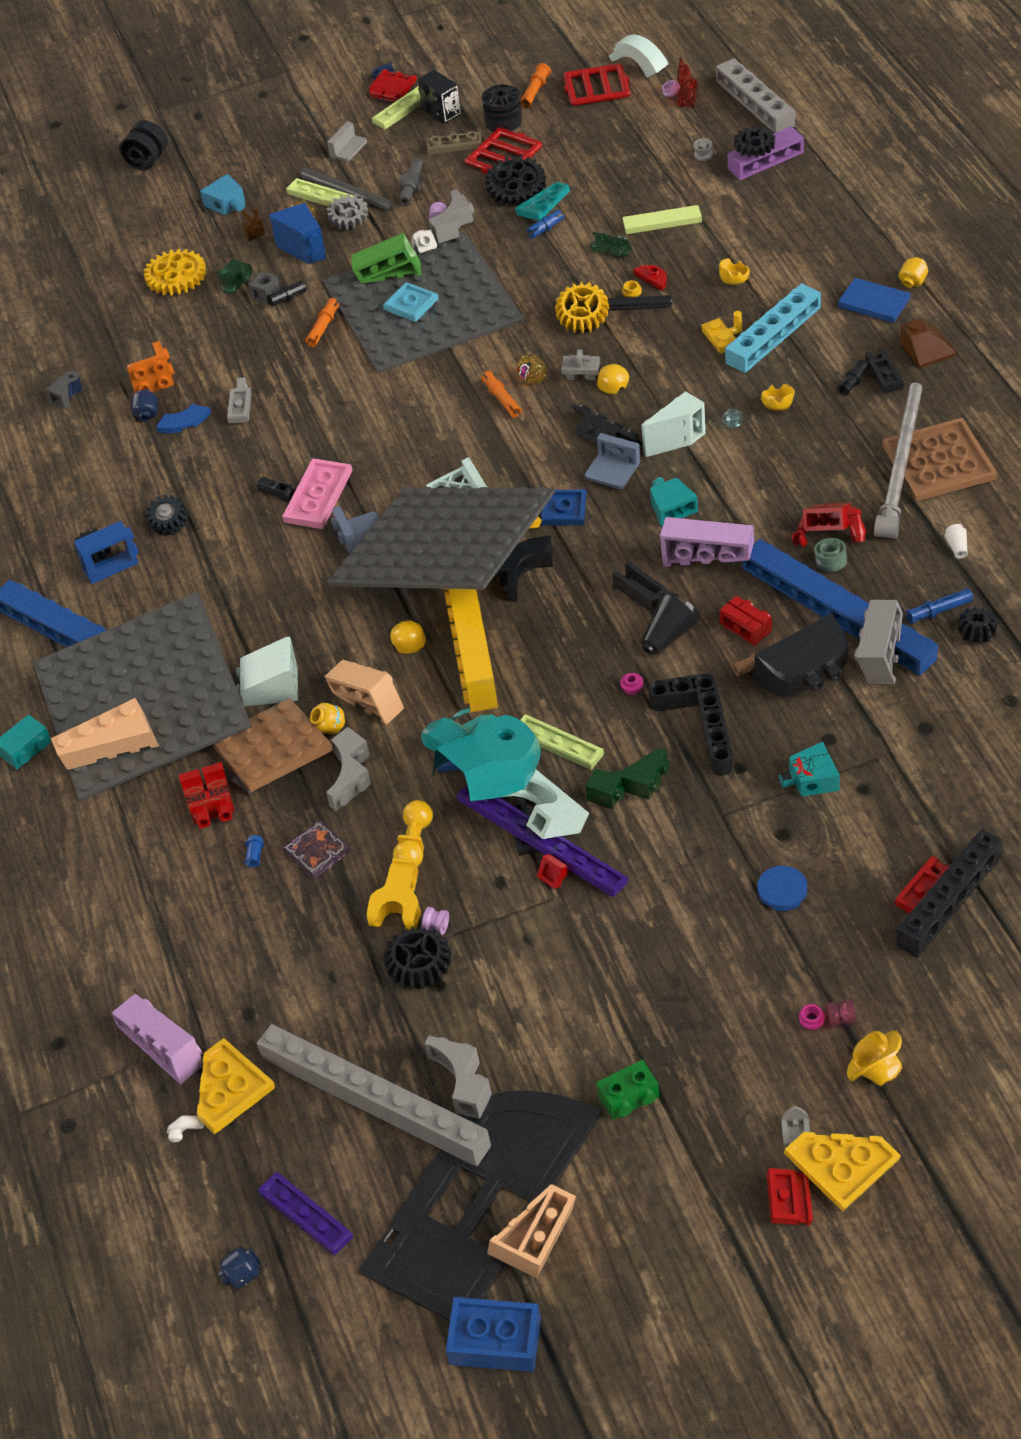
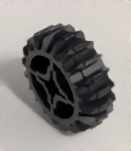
M412 926L408 932L402 929L401 935L394 934L393 941H388L387 949H384V966L386 967L389 977H392L395 984L400 982L403 988L410 985V988L414 990L416 986L420 985L424 990L425 984L429 983L433 986L435 979L442 981V974H448V966H451L452 954L446 938H443L440 931L435 933L432 927L425 931L423 926L419 930H415ZM429 950L435 951L437 953L436 956L431 955ZM402 959L407 964L403 966L399 963V960Z

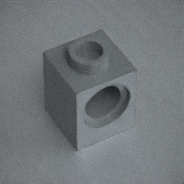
M261 271L249 284L252 300L269 305L267 295L280 290L278 277Z

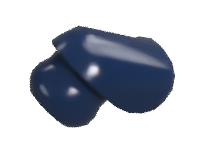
M391 62L374 69L371 75L372 79L375 80L383 69H387L388 72L394 71Z

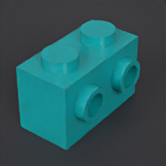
M27 715L0 737V757L16 770L52 742L47 728L32 716Z

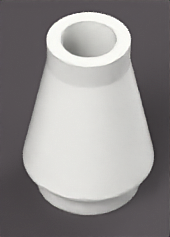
M960 524L949 526L945 530L944 537L956 558L966 557L968 555L966 529Z

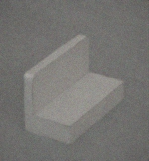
M346 122L327 142L330 157L349 162L367 143V139L356 136L353 123Z

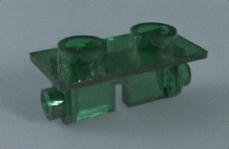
M605 232L592 233L595 242H591L590 248L594 252L606 254L608 248H611L609 255L623 258L627 257L629 251L633 250L629 240L625 237H614Z

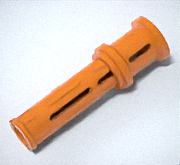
M538 64L536 72L530 77L531 83L520 100L522 107L525 108L526 106V108H529L539 89L546 84V78L551 75V68L547 64Z

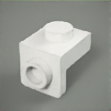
M431 229L427 231L420 230L414 233L411 239L413 248L417 247L420 254L437 248Z

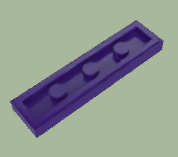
M277 1171L258 1189L260 1196L333 1256L353 1238L351 1231Z

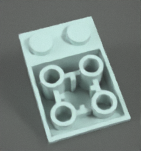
M685 391L666 407L660 409L650 419H647L642 424L644 456L648 457L692 445L705 435L704 402Z

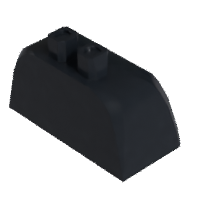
M833 614L756 653L753 680L773 694L782 697H795L808 689H811L813 692L821 689L824 681L827 679L834 682L841 678L842 669L847 664L849 646Z

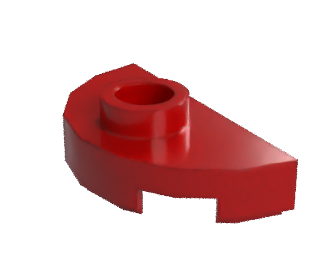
M644 265L633 269V274L659 290L662 291L666 287L667 275L661 267Z

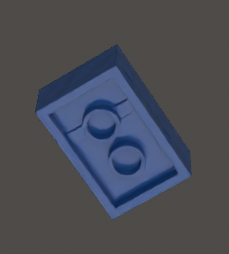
M454 1297L446 1347L449 1365L534 1372L541 1321L539 1305Z

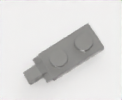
M245 377L237 378V387L230 389L227 414L228 423L249 422L252 392L251 387H248Z

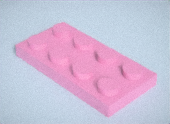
M312 458L282 516L283 522L323 529L352 473L351 464Z

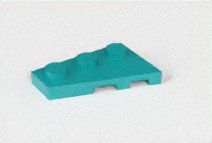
M561 182L553 183L515 208L516 214L540 221L543 216L548 214L570 192L569 185Z

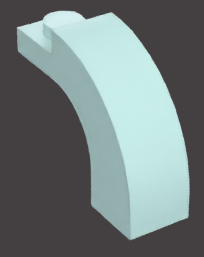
M639 35L624 37L615 44L614 52L609 55L612 62L622 57L632 58L639 64L646 77L656 74L668 65L662 52L650 40Z

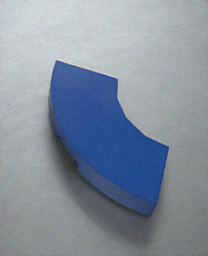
M191 404L182 412L164 414L156 426L157 432L178 433L182 432L181 429L192 425L195 427L211 414L210 407Z

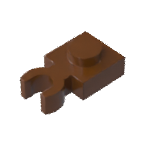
M251 206L252 211L249 215L245 210L242 211V216L247 220L242 223L245 238L248 241L265 234L262 218L258 216V211L253 206Z

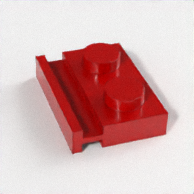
M769 1168L766 1174L771 1223L793 1225L806 1223V1225L810 1226L813 1216L809 1178L802 1172H796V1170Z

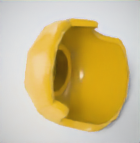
M727 258L719 263L720 278L726 284H742L750 275L748 266L743 265L741 261L733 264Z
M618 364L606 365L599 371L597 386L605 393L616 394L621 387L626 388L629 374L625 368Z
M783 384L780 389H775L771 385L768 390L762 392L761 401L766 408L772 411H784L792 404L795 390L787 384Z
M411 620L401 621L393 627L390 633L391 642L399 653L410 654L417 652L424 647L426 642L421 625Z

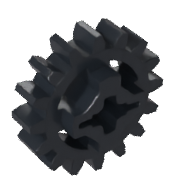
M751 126V129L744 127V131L739 130L738 134H735L734 148H736V152H741V156L747 154L748 158L752 155L755 158H758V155L765 156V152L771 153V149L775 148V135H773V131L768 132V128L762 129L761 126L758 128Z

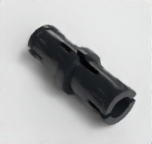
M301 280L288 287L283 286L281 290L267 295L268 303L273 307L283 301H290L293 297L307 291L306 286Z
M859 360L854 368L846 373L845 379L837 387L840 394H843L845 391L844 395H849L854 386L861 382L862 376L869 370V365L866 361L862 364L863 360Z

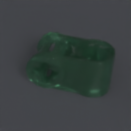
M236 259L230 260L225 267L218 271V277L222 282V292H235L245 281L249 280L253 271L252 265Z

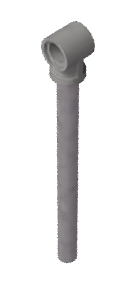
M912 383L909 387L885 504L879 508V515L876 517L874 537L897 539L901 516V509L898 507L922 393V385L919 383Z

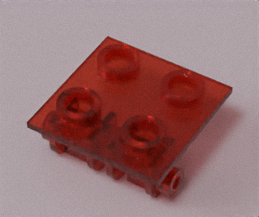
M680 58L677 74L680 89L678 90L677 104L680 107L690 104L694 108L695 100L697 99L696 90L698 83L695 78H692L689 66Z

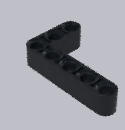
M697 674L652 682L649 686V699L652 709L666 711L698 706L711 770L719 776L728 775L732 771V749L715 677L711 674Z

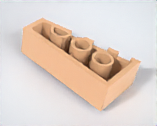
M136 698L51 738L57 755L67 770L96 763L97 759L105 757L112 759L120 753L128 751L135 753L143 747L150 746L154 748L159 746Z

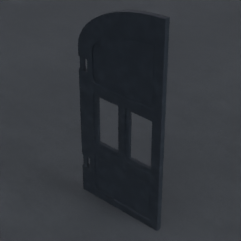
M506 1091L491 1095L480 1119L463 1116V1118L488 1131L491 1147L479 1165L476 1167L440 1149L390 1223L381 1240L379 1239L360 1267L359 1273L448 1321L451 1320L454 1297L484 1299L506 1263L487 1254L488 1247L471 1239V1234L502 1188L528 1201L522 1210L523 1212L551 1184L556 1186L601 1116L602 1110L572 1098L546 1092ZM463 1168L487 1181L454 1230L428 1216L459 1169ZM394 1232L397 1233L398 1236L391 1245L387 1244Z

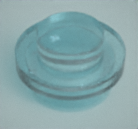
M729 409L722 415V420L727 427H737L742 423L743 413L737 409Z

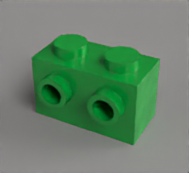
M643 1059L596 1082L598 1097L612 1120L618 1117H625L634 1109L642 1105H649L659 1097L658 1082Z

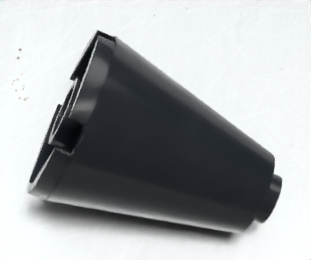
M665 591L661 595L641 639L642 649L650 655L660 654L697 624L700 615L688 601L685 603L678 600L680 595L670 591Z

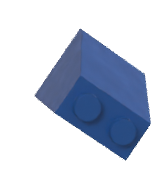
M305 203L269 214L275 244L278 248L307 264L326 258L321 228Z

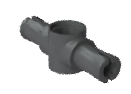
M413 159L407 173L401 174L400 188L402 192L399 202L403 206H408L412 195L416 191H421L422 175L420 172L423 162L420 159Z

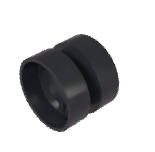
M141 120L132 127L122 140L119 150L127 164L137 170L145 171L155 164L167 148L168 140L164 131L158 125L147 120Z

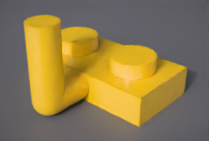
M740 311L733 313L734 327L727 328L720 318L702 324V332L720 354L725 353L727 345L736 339L734 335L742 331V313Z

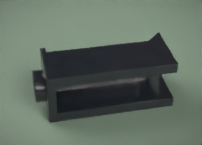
M629 561L625 563V576L617 571L613 572V590L619 589L653 615L661 595L667 591V588Z

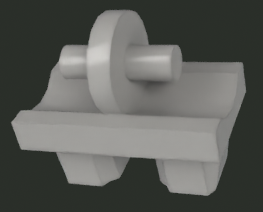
M578 349L577 355L563 356L561 374H565L567 380L577 379L578 374L585 375L587 380H596L599 372L600 356L583 355V350Z

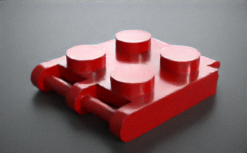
M383 69L369 87L370 97L384 98V100L396 102L406 95L416 82L417 76L413 74L411 76L403 75L402 72H388L387 69Z

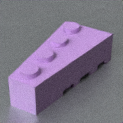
M666 517L660 534L663 567H670L672 563H680L681 566L690 565V562L701 561L702 564H709L712 560H720L721 562L748 561L754 545L753 525Z
M134 994L112 1012L117 1027L180 1085L203 1067L202 1050L196 1044L194 1037L168 1019L163 1013L156 1010L147 999L143 1000Z

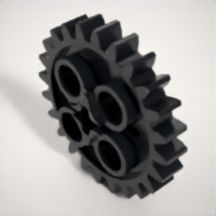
M512 155L510 160L505 157L504 162L498 160V165L492 164V169H488V174L485 175V185L487 193H490V198L495 197V202L502 200V205L509 202V207L513 203L519 206L521 202L524 203L541 192L543 188H546V174L544 169H541V164L536 165V160L530 162L529 157L523 160L522 155L518 159Z

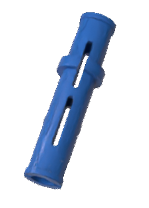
M965 588L934 601H925L923 605L906 610V618L910 624L926 618H935L941 612L972 602L973 594L969 588Z

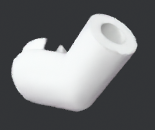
M181 1116L168 1126V1139L171 1142H179L183 1137L182 1132L186 1129H203L204 1124L198 1120L197 1116Z

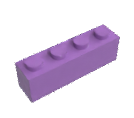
M790 126L773 134L775 135V148L771 149V153L765 152V156L758 155V158H755L752 155L748 158L747 154L741 156V152H736V150L728 153V169L739 180L747 178L804 153V137Z

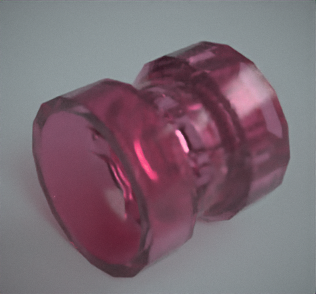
M845 999L842 1003H835L834 1001L825 1002L829 1028L838 1027L839 1024H846L847 1026L856 1025V1014L852 999Z

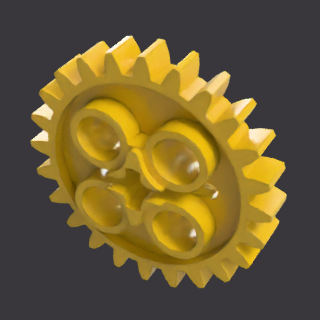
M180 249L176 252L170 250L168 254L163 252V256L156 255V260L150 259L151 264H146L147 268L144 269L147 287H150L151 291L155 290L157 294L161 291L163 295L170 292V296L174 292H177L178 295L181 294V291L187 293L188 288L195 289L194 285H200V280H204L206 275V265L203 257H200L199 253L195 254L194 251L188 253L187 249L183 252Z

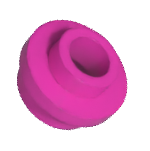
M628 673L621 678L620 686L629 695L637 694L643 687V678L639 674Z
M806 1005L799 1012V1023L806 1029L815 1030L824 1024L825 1014L817 1005Z

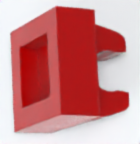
M547 854L542 858L536 877L556 889L561 887L562 881L567 877L569 869H567V865L552 855Z

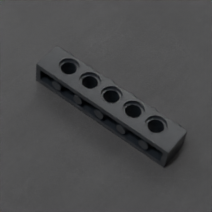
M982 828L897 928V947L919 958L1001 859L1003 839Z

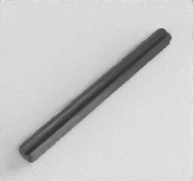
M309 168L301 170V177L306 180L347 194L357 195L358 199L363 198V202L383 210H388L391 207L389 199Z

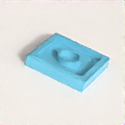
M405 282L383 304V308L385 311L416 322L438 300V294Z

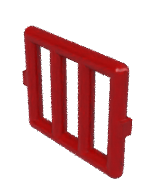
M621 63L568 71L563 74L565 94H568L572 106L628 98L631 95L628 85L629 77L625 74ZM617 71L623 91H611L607 76L608 72ZM600 74L605 94L594 95L589 78L590 75ZM582 77L586 97L576 98L571 78Z
M498 128L465 159V164L488 174V169H492V165L477 161L476 159L479 156L497 162L498 160L505 161V156L486 150L489 146L519 156L522 155V159L525 160L527 157L530 159L542 148L543 144L541 141L526 137L524 133H515ZM503 136L532 147L529 150H525L497 139Z

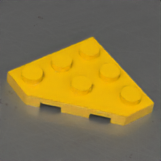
M225 1038L204 1052L203 1073L201 1074L199 1090L200 1098L197 1107L198 1120L214 1134L275 1089L274 1082Z
M803 1132L784 1150V1154L842 1212L898 1162L901 1157L881 1136L864 1138L854 1137V1135L831 1133L830 1136L815 1135V1132Z

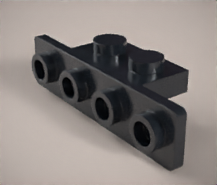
M571 404L570 407L584 416L575 430L578 436L597 445V438L600 433L617 438L621 436L629 441L638 443L640 447L643 444L638 439L639 435L631 429H628L626 432L622 429V425L613 420L611 423L606 421L607 418L598 412L594 415L587 406Z

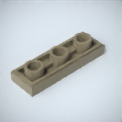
M475 131L441 137L433 136L426 139L428 155L476 149L482 144L481 132Z

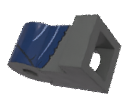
M68 371L46 389L50 404L63 409L70 405L69 399L82 390V383L78 372Z

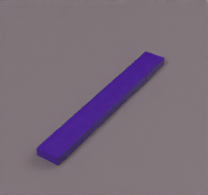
M468 785L457 794V800L543 854L552 855L567 865V869L608 895L616 896L627 885L628 877L562 836L542 839L527 826L530 816L501 798L470 801Z

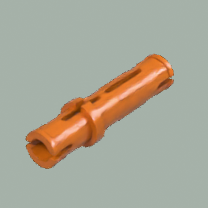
M329 298L324 309L320 310L317 321L305 339V343H308V346L316 347L327 325L333 321L334 313L340 305L336 299Z
M491 371L484 372L488 379L482 375L481 380L488 387L490 394L500 401L511 417H518L519 415L515 410L521 414L522 408L505 390L504 384L497 380Z

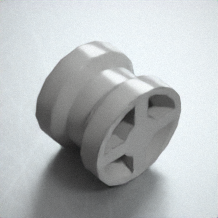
M700 138L694 142V156L697 160L707 161L713 157V151L711 150L712 141L710 139Z

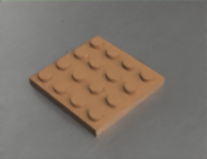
M963 417L913 431L903 482L915 502L997 479V471ZM899 435L882 439V446L892 463H894Z
M291 698L249 718L251 728L212 744L250 792L333 751L331 742L311 723L310 719Z

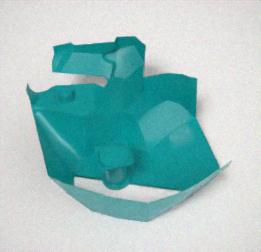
M466 708L456 713L453 718L443 717L431 722L422 731L421 740L424 746L435 751L432 777L439 765L451 761L465 774L470 801L503 797L525 789L535 773L541 755L538 737L524 722L509 715L500 717L492 714L480 715L464 725L453 721L463 714L469 713L470 708Z

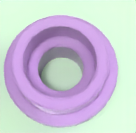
M674 80L667 81L662 86L664 96H675L680 89L679 83Z

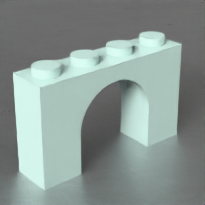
M535 770L525 789L507 795L523 797L538 804L535 805L527 826L542 839L580 833L589 815L584 808L537 770Z

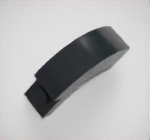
M551 536L530 538L518 543L498 570L500 586H503L504 593H508L509 602L518 601V582L524 573L535 568L553 567Z

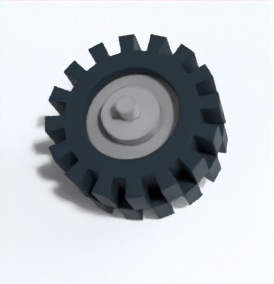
M165 494L163 499L158 496L156 497V502L152 500V506L148 505L146 515L152 529L160 535L162 532L163 536H167L169 532L170 535H174V530L180 532L179 527H185L184 522H187V512L178 497L175 498L174 495H170L168 498L167 494Z

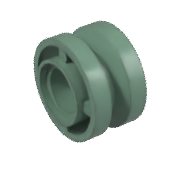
M828 538L816 544L814 548L816 566L820 570L835 572L845 567L847 555L846 545L843 541L836 538Z

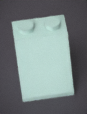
M285 637L240 658V667L236 668L237 679L240 681V684H237L236 688L240 698H242L244 707L280 703L289 698L293 701H298V667L290 637Z

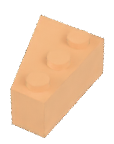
M342 660L324 676L334 695L353 706L358 703L366 708L364 711L368 715L374 713L381 717V722L385 725L404 709L392 683V677L385 671L382 672L355 662Z
M551 1184L516 1219L511 1220L503 1231L489 1241L487 1254L537 1279L573 1210L576 1196Z

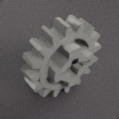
M347 194L346 197L340 195V199L334 198V203H329V208H327L329 222L332 221V226L338 224V229L345 227L346 230L349 227L356 229L355 225L362 226V221H366V216H368L367 203L363 202V198L357 199V195L350 197V194Z

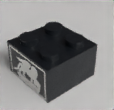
M436 70L418 79L420 106L424 112L443 124L461 115L458 87L455 82Z

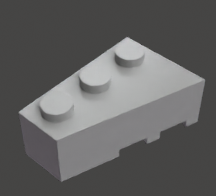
M870 600L869 607L864 612L865 623L864 627L860 629V644L855 649V660L859 662L868 684H895L896 677L892 674L893 663L898 662V655H894L895 643L900 642L903 616L897 600Z

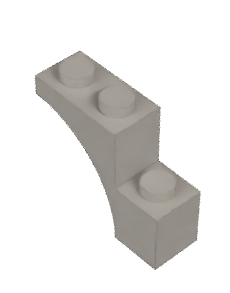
M457 189L450 191L451 204L439 215L428 219L430 229L438 244L460 237L458 230L460 226L473 222V205Z
M349 727L331 739L334 755L342 763V769L337 781L326 792L329 806L334 811L347 805L351 799L360 792L365 791L371 784L368 769L360 764L370 756L367 741Z
M428 1036L425 1042L428 1059L445 1066L456 1079L455 1090L452 1096L455 1112L480 1119L492 1093L488 1078L475 1074L480 1064L476 1047L467 1043L452 1042L443 1037Z

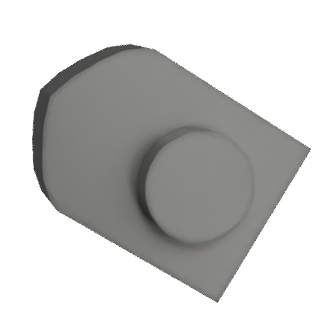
M797 1106L789 1108L782 1116L784 1149L803 1132H810L808 1114Z

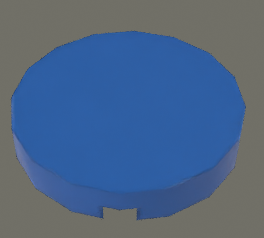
M789 866L772 867L761 874L758 880V896L761 902L771 906V909L788 911L797 908L806 898L807 881L804 875L795 868Z

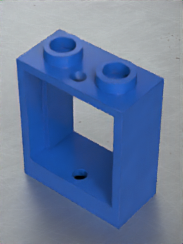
M122 521L74 541L83 571L91 584L138 564L136 555L139 554L135 543L132 542L134 535L130 527L126 528ZM124 541L125 551L96 564L93 563L91 554Z

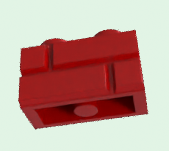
M735 596L729 601V604L724 605L719 611L720 624L754 646L772 631V617L765 610L757 609L747 599L743 600Z

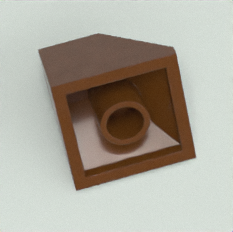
M917 319L901 325L900 344L919 368L957 355V352L941 332L929 323Z

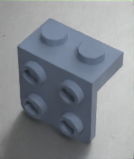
M600 433L597 438L598 455L586 471L585 479L616 489H623L640 464L639 444Z
M341 506L332 509L334 518H331L334 530H338L340 543L345 545L350 554L379 519L377 512L373 511L347 520Z

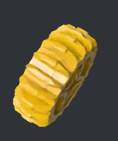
M581 281L578 286L573 283L572 288L566 286L565 292L560 291V297L556 299L555 312H557L556 317L560 320V324L562 326L565 325L567 331L572 328L574 333L577 330H581L583 334L587 329L591 332L592 327L598 329L599 323L604 324L605 318L608 316L609 303L603 289L599 290L597 284L592 287L590 282L584 285ZM571 303H573V305L570 306V309L567 311V307H568ZM595 305H598L596 310L592 313L591 310L594 309Z

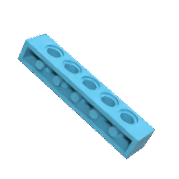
M802 283L793 289L771 310L767 311L764 316L755 321L751 327L727 345L725 348L726 364L746 373L821 308V292Z

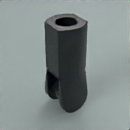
M261 477L257 482L258 491L277 497L284 502H288L290 495H294L296 491L295 487L291 484L277 482L265 477Z

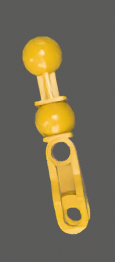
M413 800L403 810V820L408 826L406 835L398 836V844L393 850L392 864L390 865L385 885L370 896L367 909L369 926L380 927L387 915L390 913H400L403 915L402 919L405 924V930H410L412 926L416 930L418 927L421 910L414 891L417 882L418 866L423 860L424 851L420 834L421 830L429 826L433 819V811L425 801Z

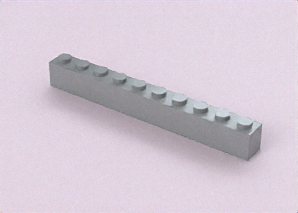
M273 1024L269 1026L257 1042L262 1060L476 1167L491 1147L487 1129Z

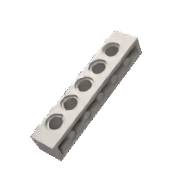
M735 58L716 66V82L774 133L790 126L795 127V110Z

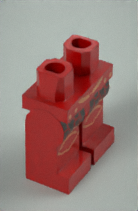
M222 762L201 768L208 789L206 791L199 769L178 775L193 823H197L200 829L209 827L211 824L210 819L219 817L220 821L223 822L232 820V813L235 812Z

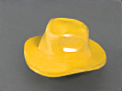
M893 1030L885 1034L880 1031H874L861 1039L856 1044L852 1054L853 1058L848 1065V1079L853 1082L862 1075L880 1087L885 1082L894 1079L902 1069V1064L896 1055L901 1048V1035Z

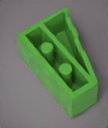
M404 233L351 255L352 270L360 283L383 281L386 277L394 276L404 278L403 275L408 274L422 275L420 259Z

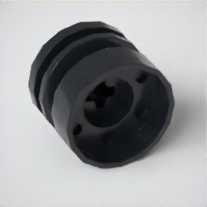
M507 84L491 86L483 92L484 122L487 129L492 132L498 128L513 131L522 124L520 93L517 88Z

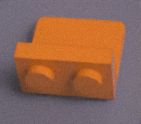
M160 341L152 343L156 356L127 366L135 393L139 390L155 392L174 386L172 375L175 373L171 362H167L170 356L167 348H162Z

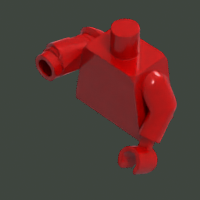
M849 502L824 503L803 509V516L797 528L798 531L791 535L794 546L797 547L799 543L802 547L807 545L808 542L804 534L808 531L844 530L849 527L852 542L865 541L866 530L860 515L862 511L851 507Z

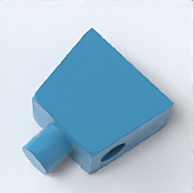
M228 174L200 191L203 205L223 215H227L235 209L242 211L245 208L243 189Z

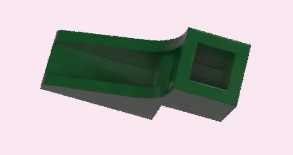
M658 748L621 771L607 772L595 769L585 786L587 801L614 809L617 801L622 800L624 792L649 800L653 792L658 791L662 775L667 774L670 761L667 757V750Z

